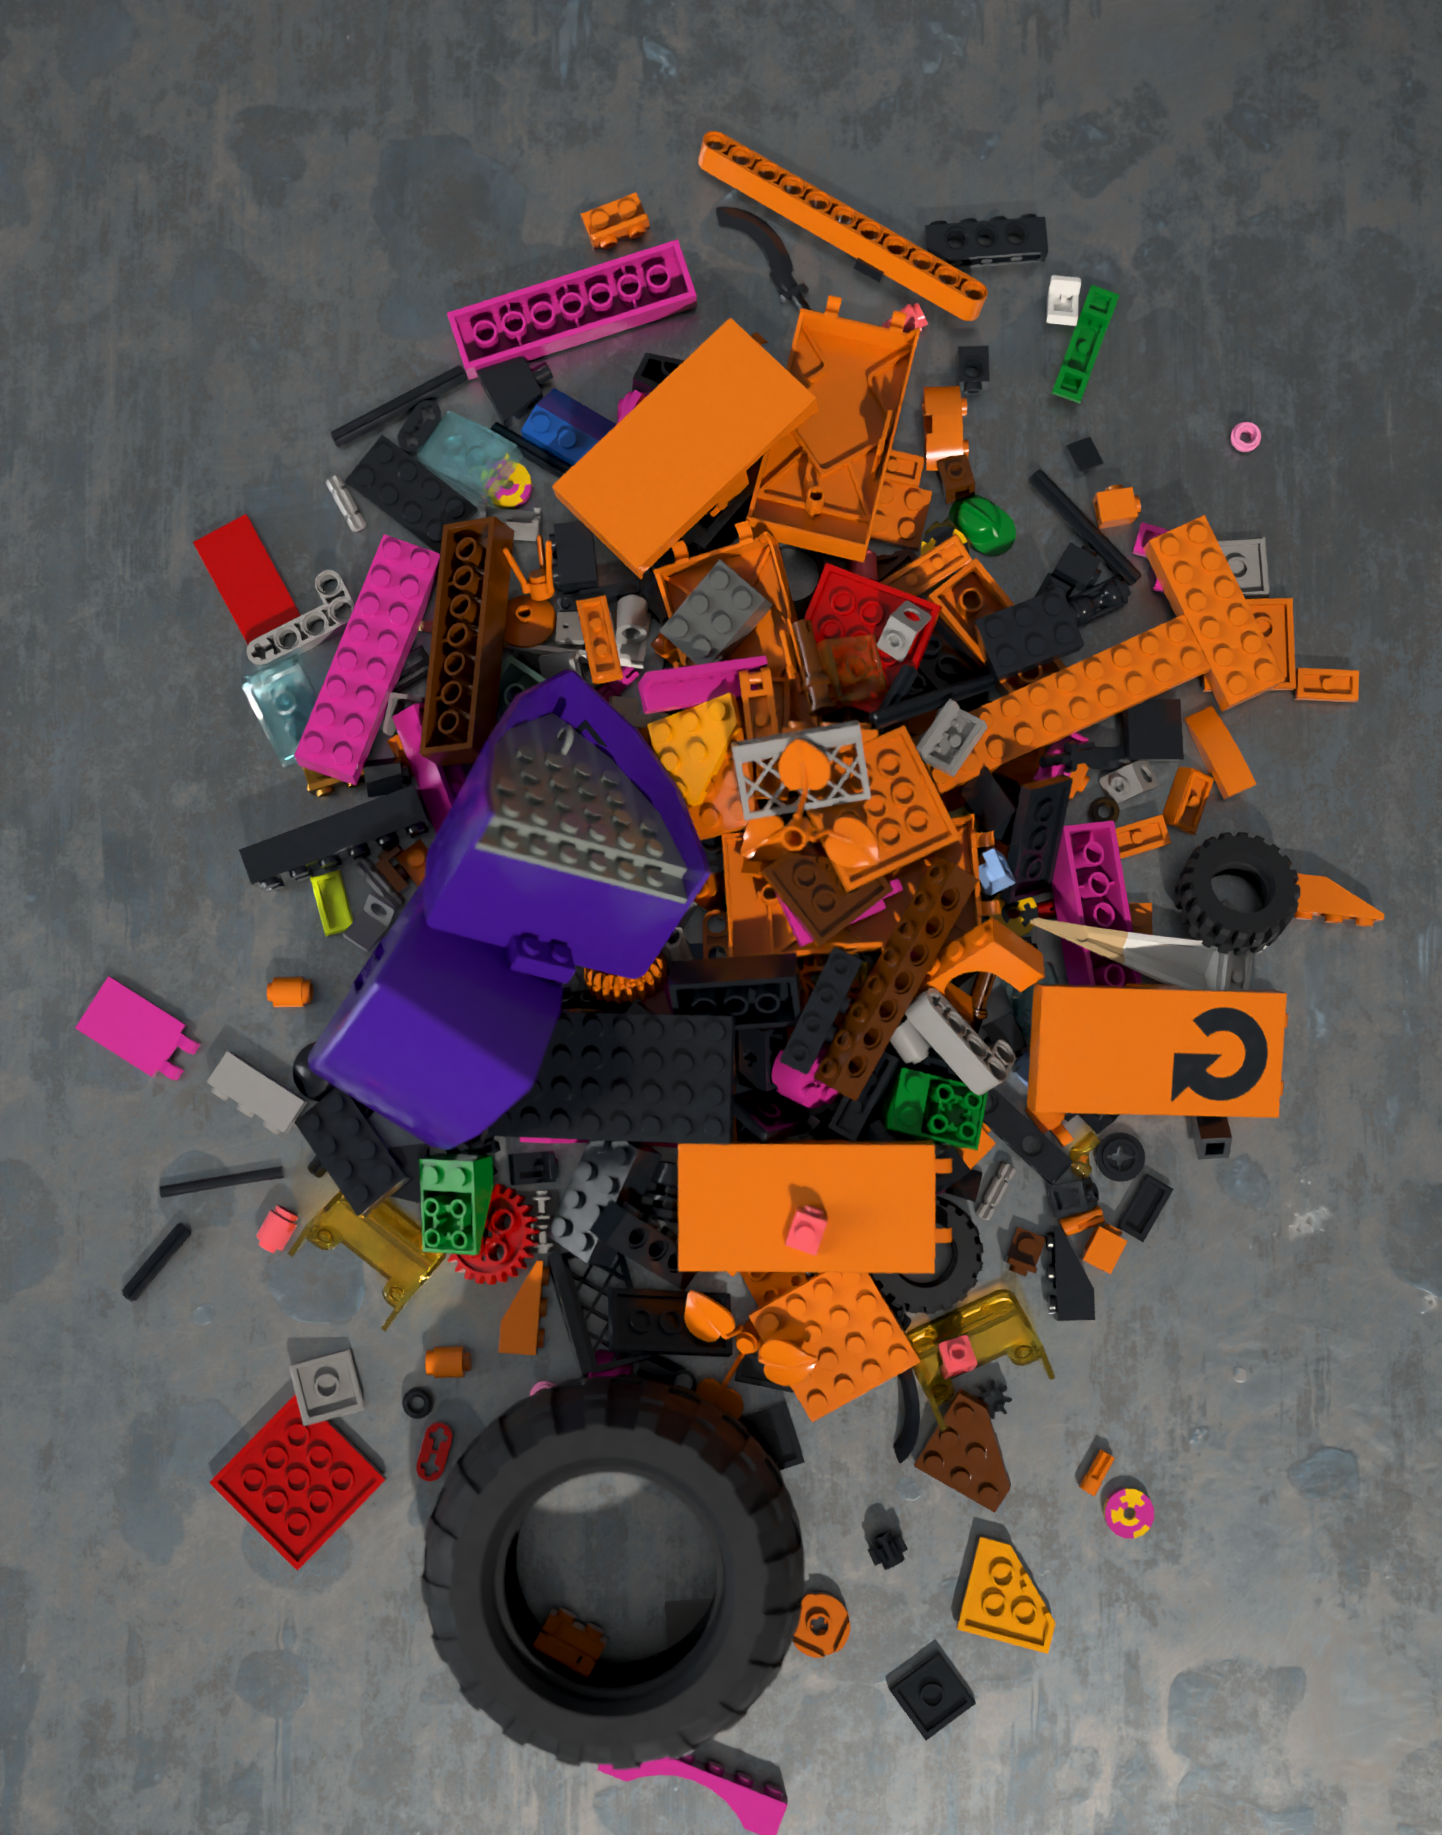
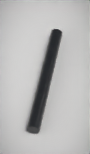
M283 1166L160 1186L161 1198H168L284 1178Z

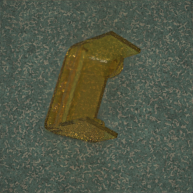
M341 1191L308 1222L288 1252L293 1257L308 1241L326 1251L333 1250L342 1243L389 1280L383 1287L382 1295L384 1300L394 1310L381 1327L385 1332L409 1306L446 1257V1253L423 1252L422 1228L388 1200H385L362 1219L356 1215Z
M1007 1289L996 1290L906 1333L909 1340H913V1346L921 1358V1362L911 1368L941 1431L947 1429L938 1406L948 1402L953 1397L955 1388L951 1380L960 1376L957 1375L944 1380L940 1370L943 1360L938 1349V1345L942 1342L967 1335L978 1363L975 1368L1007 1354L1010 1361L1018 1366H1025L1039 1360L1049 1380L1055 1379L1042 1342L1015 1294Z

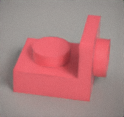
M806 1205L805 1209L798 1207L785 1245L816 1256L828 1223V1217L823 1216L824 1211L810 1205Z
M967 1335L942 1342L938 1345L943 1360L940 1370L944 1380L972 1371L978 1363Z

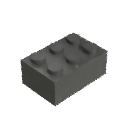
M719 559L659 632L697 665L727 661L772 608L773 604Z

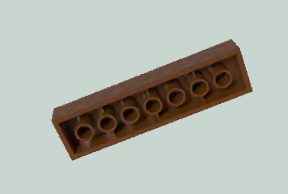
M495 516L443 525L419 752L421 756L438 766L476 762L496 727L511 566L503 553V548H508L512 555L514 530Z

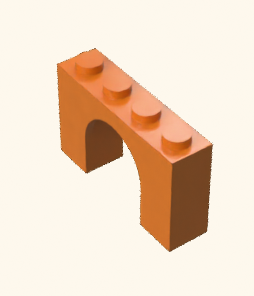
M991 918L939 951L914 997L928 988H935L969 1024L974 1021L972 997L952 984L950 981L953 978L967 972H989L999 976L1021 992L1045 977L1043 953L997 920Z

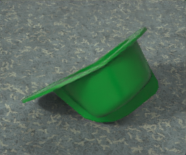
M975 495L952 504L949 511V525L960 531L968 541V544L987 556H998L1006 553L1013 546L1016 539L1014 522L1005 511L993 502L980 495Z

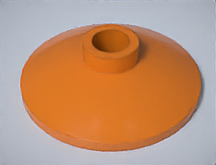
M522 595L507 602L504 641L518 648H531L547 641L554 633L557 624V616L553 606L547 600H533L530 595Z

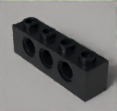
M1024 214L1015 219L995 216L990 218L989 221H977L975 218H966L959 223L949 224L943 220L933 221L929 225H925L924 250L956 268L1045 262L1048 254L1045 216L1037 217L1036 214ZM1017 234L1021 237L1022 241L1013 243L1008 239V235ZM981 236L989 237L992 244L983 245L977 238ZM956 238L962 242V246L952 247L949 245L948 240Z
M610 1199L589 1231L608 1246L682 1291H685L698 1271H678V1235L666 1226H663L661 1230L658 1229L660 1223L647 1214H644L642 1218L639 1217L640 1211L625 1201L620 1205Z

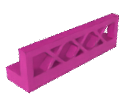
M766 655L646 672L638 683L644 714L694 707L728 693L734 694L736 701L742 700L739 671L748 670V673L761 671L760 668H765L768 665ZM758 684L750 685L751 691L758 690Z

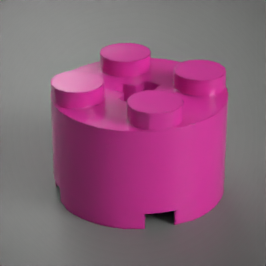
M824 1045L821 1047L808 1074H803L781 1063L780 1058L784 1050H781L775 1059L772 1069V1082L778 1088L776 1091L808 1108H817L825 1103H833L838 1096V1091L813 1078L829 1048Z

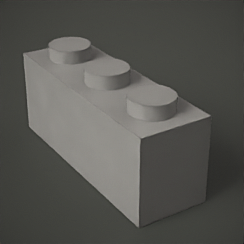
M230 1051L225 1053L206 1082L213 1086L211 1090L213 1094L225 1101L228 1098L233 1099L239 1103L237 1106L239 1111L251 1118L254 1114L265 1120L262 1125L277 1135L280 1131L289 1133L295 1124L294 1122L300 1117L309 1101Z

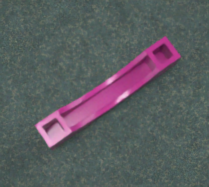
M692 1753L677 1759L666 1757L660 1760L645 1762L641 1764L640 1768L613 1769L612 1765L598 1764V1771L625 1782L654 1775L678 1776L695 1781L711 1789L726 1801L738 1816L744 1829L759 1835H777L788 1806L787 1796L783 1794L784 1791L781 1788L771 1784H766V1787L756 1784L751 1776L737 1772L736 1775L724 1771L725 1767L719 1763L708 1761L706 1764L696 1760V1756Z

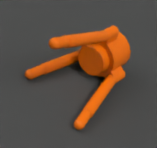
M538 535L537 549L540 569L531 571L528 580L525 579L509 549L504 547L503 553L521 584L523 594L530 593L531 599L542 601L551 598L555 590L553 585L552 542L547 540L546 550H544L543 537Z

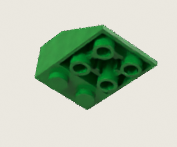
M901 1067L895 1070L887 1085V1095L884 1097L880 1121L892 1136L915 1141L934 1140V1144L953 1145V1147L978 1150L988 1091L982 1095H977L965 1083Z
M438 1153L419 1159L423 1252L478 1255L493 1191L492 1156Z

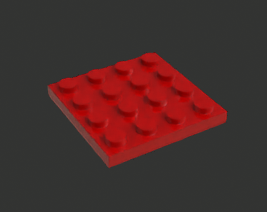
M826 563L804 619L805 621L807 619L812 621L824 674L829 677L831 683L828 686L831 699L869 714L872 711L878 710L902 665L908 664L918 669L942 607ZM905 601H910L932 617L917 633L905 660L899 662L879 649L877 643L890 615ZM904 612L908 619L920 621L916 614Z
M294 1395L209 1483L298 1571L387 1478L329 1420L303 1427L296 1395Z

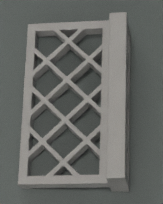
M858 720L731 742L744 819L750 820L796 812L801 795L795 804L786 805L777 799L785 787L783 782L774 795L760 787L759 783L768 771L780 778L779 772L771 766L779 756H782L785 748L797 738L804 739L828 756L829 762L834 760L847 769L837 784L831 780L827 782V784L833 787L827 798L817 799L808 793L807 797L812 801L805 802L803 810L870 799L871 794ZM855 743L857 756L850 766L835 756L842 745ZM835 747L831 753L825 748ZM772 758L768 764L762 761V759ZM756 761L764 767L755 783L743 775L741 763ZM857 763H859L860 773L853 769ZM850 772L861 779L863 792L849 794L840 787ZM745 782L752 786L747 793ZM755 789L770 799L764 809L749 810L748 799ZM837 791L843 794L841 796L833 797ZM774 802L779 805L778 807L770 808Z

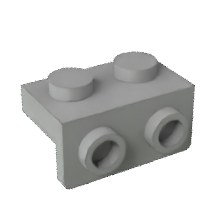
M949 699L946 705L942 706L936 713L935 721L928 731L920 736L916 749L923 762L954 777L988 726L985 721L961 710L956 701Z

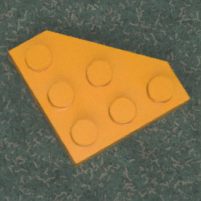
M732 693L722 695L647 724L654 754L681 791L687 809L702 804L707 794L705 790L713 775H717L727 754L726 749L734 735L737 736L742 726L736 697Z
M979 1535L956 1624L957 1630L1048 1654L1056 1622L1010 1543Z

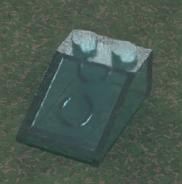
M447 411L416 458V461L491 507L502 488L508 482L509 477L523 459V455L516 444L496 432Z
M296 653L241 678L242 689L283 768L297 762L294 755L318 698L310 678Z

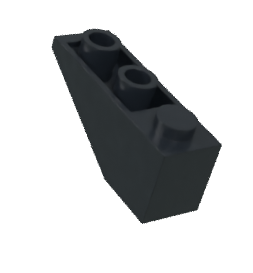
M1050 1225L1051 1232H1047L1045 1237L1046 1250L1051 1251L1052 1264H1047V1281L1052 1282L1053 1295H1048L1049 1314H1054V1319L1057 1321L1095 1320L1094 1288L1062 1228L1057 1225Z

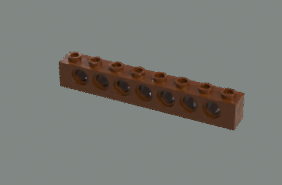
M935 856L815 1072L814 1079L857 1101L978 882L977 878L958 865Z

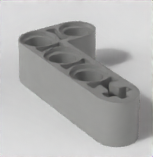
M324 570L315 579V587L323 605L249 643L246 652L247 657L257 668L261 670L273 669L344 633L350 616L347 619H339L337 613L339 609L345 606L350 607L353 611L356 603L345 582L337 572ZM328 581H338V587L335 591L331 593L324 592V585ZM317 620L324 621V628L321 632L312 633L310 631L313 622ZM287 635H297V641L293 646L284 647L283 640ZM273 642H275L281 652L277 653L274 650L276 648L272 645ZM261 649L267 651L265 653L267 658L264 660L259 658L261 656L259 652Z
M928 988L913 998L905 1012L906 1017L973 1093L982 1095L1007 1079L1015 1062V1055L1011 1046L1006 1041L997 1040L987 1046L947 999L935 988Z

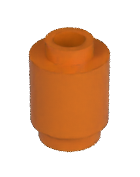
M304 976L274 977L272 983L267 984L268 1002H273L274 1008L305 1007V1004H312V979H305Z
M465 1346L434 1347V1350L426 1351V1375H434V1378H465L466 1371H471V1352H466Z

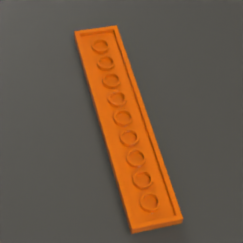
M1183 614L968 712L985 721L988 728L954 777L925 762L923 763L938 794L941 795L980 775V771L985 766L990 770L1000 768L1210 671L1211 667ZM922 734L911 738L915 747H917L918 740Z

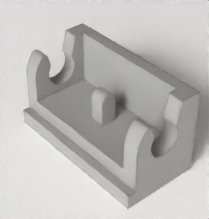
M479 503L480 516L477 519L495 516L514 530V540L537 541V536L541 534V507L534 506V511L487 508L486 503Z

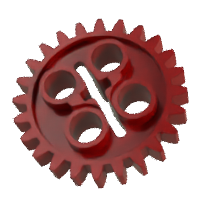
M496 1184L495 1188L493 1186L479 1254H452L447 1261L450 1263L458 1262L454 1270L455 1272L462 1273L465 1271L464 1279L472 1280L475 1277V1283L484 1284L486 1281L487 1285H496L497 1280L501 1283H506L508 1280L507 1274L510 1277H518L516 1267L520 1269L527 1268L523 1260L525 1257L534 1258L533 1253L529 1251V1247L538 1246V1243L531 1238L532 1235L540 1233V1231L531 1228V1224L537 1221L538 1218L528 1216L533 1206L522 1205L526 1197L523 1195L515 1196L516 1189L507 1188L505 1190V1185ZM509 1214L511 1224L506 1229L504 1227V1219ZM488 1231L493 1232L492 1237L488 1236ZM500 1245L504 1247V1256L501 1260L497 1256V1250Z

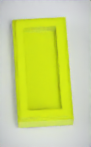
M341 870L310 877L325 936L329 937L344 933L353 923L354 917Z

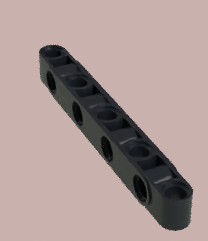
M863 986L856 993L859 994ZM954 1072L953 1080L964 1083ZM992 1088L988 1091V1095L992 1099V1106L984 1112L983 1122L1034 1171L1053 1186L1073 1164L1072 1160L997 1090ZM1028 1135L1034 1136L1038 1143L1036 1150L1031 1153L1026 1152L1022 1146L1024 1138Z

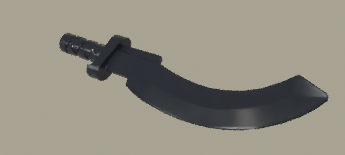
M718 207L716 214L720 226L736 228L747 233L762 248L772 270L769 276L782 293L779 296L781 302L785 304L791 300L799 312L801 308L812 310L802 296V293H807L809 288L805 283L798 285L791 275L794 270L790 256L780 237L771 226L751 212L733 207Z
M1075 741L1066 742L1064 744V752L1039 758L1041 768L1065 764L1064 771L1066 773L1075 772L1077 764L1086 763L1087 767L1092 769L1106 770L1124 767L1135 762L1134 760H1125L1124 744L1117 747H1097L1094 742L1077 745Z
M892 1309L905 1331L903 1309ZM912 1368L897 1375L901 1382L905 1405L903 1429L899 1438L893 1444V1449L899 1463L904 1462L913 1451L920 1427L919 1397Z

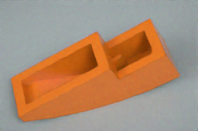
M1212 706L1184 718V722L1208 773H1212L1224 800L1256 785V781L1238 746Z

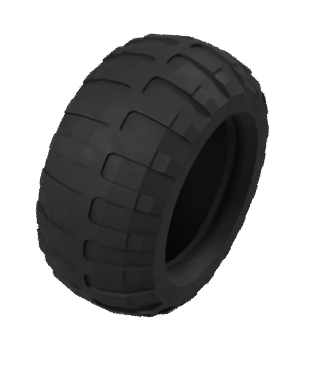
M632 1374L570 1379L532 1396H528L508 1408L469 1444L449 1471L438 1495L434 1510L430 1515L424 1538L426 1545L424 1551V1570L421 1575V1591L432 1625L433 1634L431 1637L440 1659L444 1663L447 1662L450 1671L459 1682V1691L465 1700L476 1711L481 1709L490 1719L500 1725L503 1729L502 1734L523 1747L525 1744H530L539 1750L555 1755V1761L574 1766H580L581 1763L612 1765L613 1769L640 1768L642 1763L666 1757L677 1759L698 1750V1746L703 1742L713 1738L720 1732L730 1730L747 1715L751 1705L762 1695L766 1688L772 1685L783 1666L784 1658L791 1646L794 1633L797 1631L802 1610L805 1562L799 1517L796 1508H794L790 1493L782 1479V1475L771 1456L766 1454L761 1445L750 1435L747 1428L736 1417L698 1396V1393L677 1384L675 1386ZM608 1472L635 1475L650 1480L672 1492L697 1517L710 1541L714 1553L717 1587L709 1607L701 1620L679 1642L658 1654L643 1659L620 1662L593 1660L596 1663L587 1678L532 1647L540 1632L548 1634L542 1630L543 1627L531 1612L519 1583L516 1560L519 1532L524 1517L530 1508L545 1494L569 1480L585 1475ZM580 1656L579 1659L577 1660V1662H576L577 1664H579V1662H580L582 1656Z

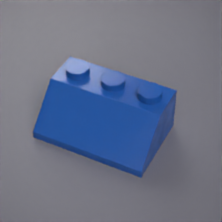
M553 388L536 404L523 425L521 433L522 437L574 466L616 426V423Z

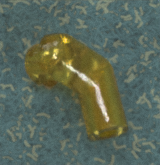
M1091 1131L1070 1150V1159L1073 1162L1070 1168L1080 1178H1086L1091 1174L1092 1167L1090 1166L1089 1152L1100 1143V1140Z

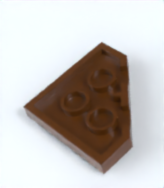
M786 852L761 871V874L818 948L894 890L885 877L881 876L846 893L830 858L806 856L794 852Z
M960 1388L915 1459L914 1467L995 1513L1009 1492L1011 1481L1008 1472H1006L1001 1447L991 1422L988 1404Z

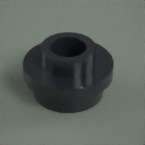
M422 1387L410 1389L402 1400L403 1410L409 1417L414 1419L426 1417L432 1411L434 1405L432 1394ZM415 1397L423 1399L424 1405L422 1408H416L413 1405Z

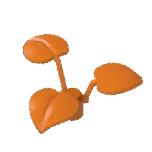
M799 738L793 740L785 748L780 758L779 775L781 781L788 789L797 790L802 788V795L794 818L786 826H784L782 818L778 815L750 819L745 828L740 855L754 860L774 861L786 852L802 849L808 840L814 842L819 837L830 835L825 842V849L829 858L836 864L844 867L877 865L879 862L878 842L873 831L862 820L856 817L842 816L836 820L833 830L826 828L813 832L811 822L807 818L802 817V811L808 796V788L812 790L823 788L830 779L831 765L826 755L808 741Z
M692 1289L689 1291L684 1316L689 1331L697 1338L707 1342H714L719 1336L723 1339H729L737 1335L735 1339L736 1347L740 1351L722 1384L712 1378H705L700 1381L695 1392L701 1398L713 1403L722 1411L729 1412L738 1419L744 1410L743 1400L735 1390L726 1387L745 1354L754 1353L758 1348V1361L765 1364L764 1373L766 1377L776 1384L784 1386L797 1384L812 1371L817 1362V1356L809 1354L795 1344L780 1338H772L764 1343L750 1319L744 1325L738 1324L736 1329H734L736 1325L735 1320L724 1306L700 1292Z

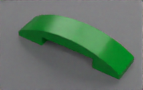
M1091 284L1051 394L1080 404L1119 294Z

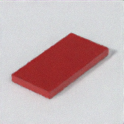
M247 514L193 542L247 645L254 639L301 616Z

